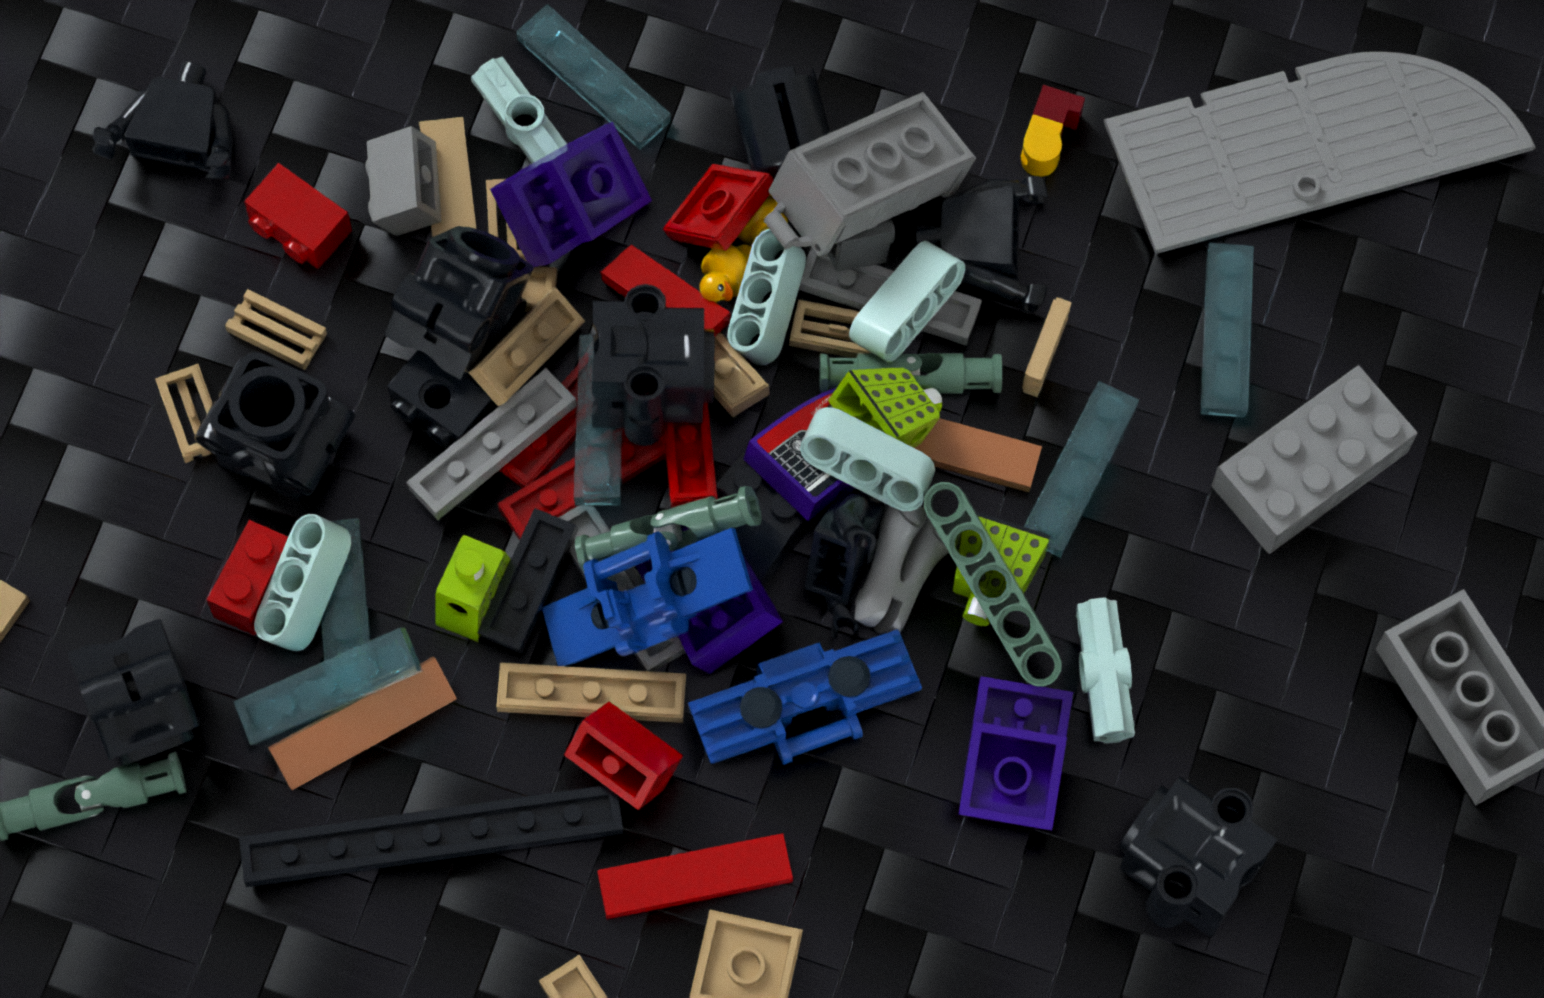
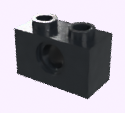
M420 350L414 353L387 386L391 402L390 407L394 413L408 423H412L414 420L427 428V435L435 443L446 449L495 410L494 401L481 387L466 377L460 380L442 370L430 356ZM438 397H443L450 401L447 406L441 409H433L428 406L431 400Z

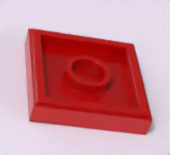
M712 164L666 223L663 231L674 241L727 251L770 195L768 190L774 179L769 173Z

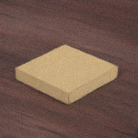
M710 910L689 998H788L803 930Z

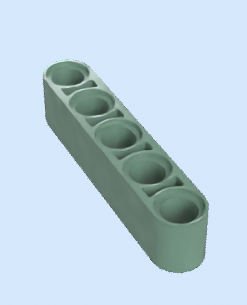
M950 482L934 484L927 490L924 497L925 512L1014 664L1028 683L1042 687L1052 684L1059 677L1062 670V659L966 494L960 487ZM943 490L953 491L959 501L956 512L948 517L939 516L933 508L935 495ZM967 530L977 532L983 541L981 551L973 557L961 555L956 546L959 535ZM991 570L1002 573L1006 579L1004 593L996 598L986 596L980 587L982 576ZM1021 611L1029 617L1030 630L1024 637L1014 638L1005 631L1004 620L1010 612ZM1038 651L1046 652L1053 658L1054 670L1049 677L1037 678L1029 672L1027 667L1028 659L1033 653Z

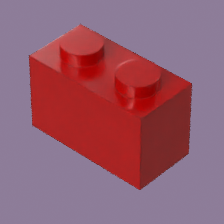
M280 163L273 168L244 201L249 217L248 224L256 233L265 239H269L270 236L274 237L283 244L284 251L292 259L301 264L307 261L317 269L323 265L352 231L349 215L346 210Z
M251 520L248 521L207 598V603L214 618L254 636L256 635L254 626L256 613L288 536Z
M610 701L582 721L564 753V756L637 810H640L664 791L683 758L682 754Z

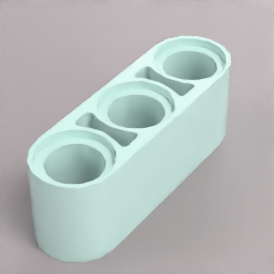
M770 229L762 231L752 244L727 334L729 344L756 365H767L779 356L806 265L804 250L801 247L795 246L785 249ZM784 249L782 255L774 261L776 254ZM772 291L770 298L762 303L764 296ZM760 333L758 340L753 345H750L752 338Z
M928 241L919 243L857 314L849 331L851 341L886 362L896 360L958 288L965 273L964 262Z
M825 407L814 414L800 446L801 455L812 466L901 511H913L922 505L935 474L934 463L926 454L836 408Z
M315 514L304 515L296 521L256 613L254 626L258 637L291 651L303 650L311 643L350 552L351 536L347 529Z

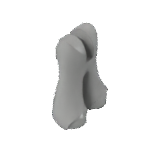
M884 503L873 562L867 579L857 595L854 619L869 628L874 627V630L880 635L899 629L901 633L924 582L938 562L949 553L930 519L927 518L923 507L920 506L913 511H901ZM959 535V537H958V539H957L956 546H957L958 543H959V540H960L961 535Z

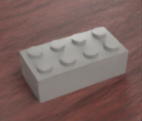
M1358 365L1218 466L1211 486L1267 553L1271 554L1407 454L1417 435V431Z
M1464 589L1384 632L1376 647V651L1475 805L1544 768V711Z

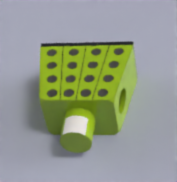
M903 367L850 370L828 400L833 408L839 409L913 448L922 443L939 420V412L942 409L940 393L934 388L922 389L910 371Z
M976 511L1023 593H1025L1046 555L1051 535ZM973 530L962 532L959 546L960 554L965 557L976 556L982 549L983 541L981 536ZM956 566L953 592L969 598L963 618L975 625L988 626L990 623L989 619ZM996 570L988 571L980 580L981 590L990 598L999 597L1006 589V579L1002 573Z
M465 535L461 537L435 593L436 626L473 641H479L480 636L477 632L511 560L506 552ZM455 605L461 606L467 613L455 610Z

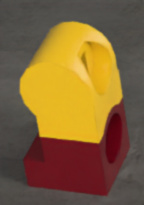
M1043 85L1024 137L1021 153L1022 167L1027 173L1043 177L1055 171L1059 163L1062 147L1061 136L1064 127L1077 130L1085 97Z

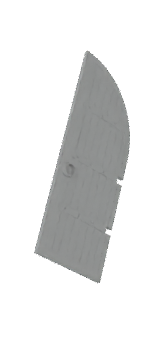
M1397 52L1346 54L1296 67L1295 72L1298 80L1290 83L1285 72L1281 71L1201 93V99L1204 106L1194 108L1190 97H1185L1104 119L1107 133L1155 254L1529 152L1536 148L1531 136L1516 114L1485 85L1464 72L1441 62Z

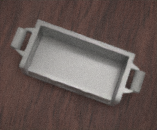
M921 92L789 151L768 190L778 204L764 218V223L785 249H789L792 246H811L820 257L828 254L834 243L837 244L860 232L872 229L878 224L905 211L917 208L918 205L941 195L947 198L954 195L976 160V157L926 94ZM781 213L785 214V216L788 218V220L792 223V225L795 227V229L799 232V234L802 237L799 238L796 235L793 229L782 217Z

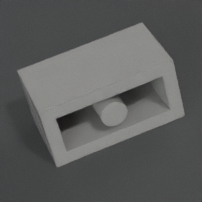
M412 126L368 140V159L366 160L365 167L369 177L370 200L368 202V210L372 222L395 236L441 222L436 141Z

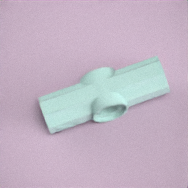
M503 57L492 58L480 66L479 70L471 76L474 86L505 126L508 138L514 144L519 145L531 163L567 144L545 115L541 101L535 96L530 95ZM528 114L534 117L536 121L529 126H520L514 122V119L519 115Z
M1107 598L1089 599L1084 603L1077 604L1076 607L1078 634L1082 650L1079 653L1081 687L1083 693L1088 694L1094 741H1100L1104 744L1117 743L1133 738L1135 734L1129 689H1131L1132 685L1130 656L1128 649L1123 648L1117 601Z

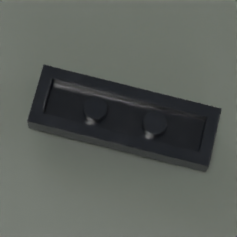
M534 508L477 632L480 637L520 654L523 653L578 532L576 524Z

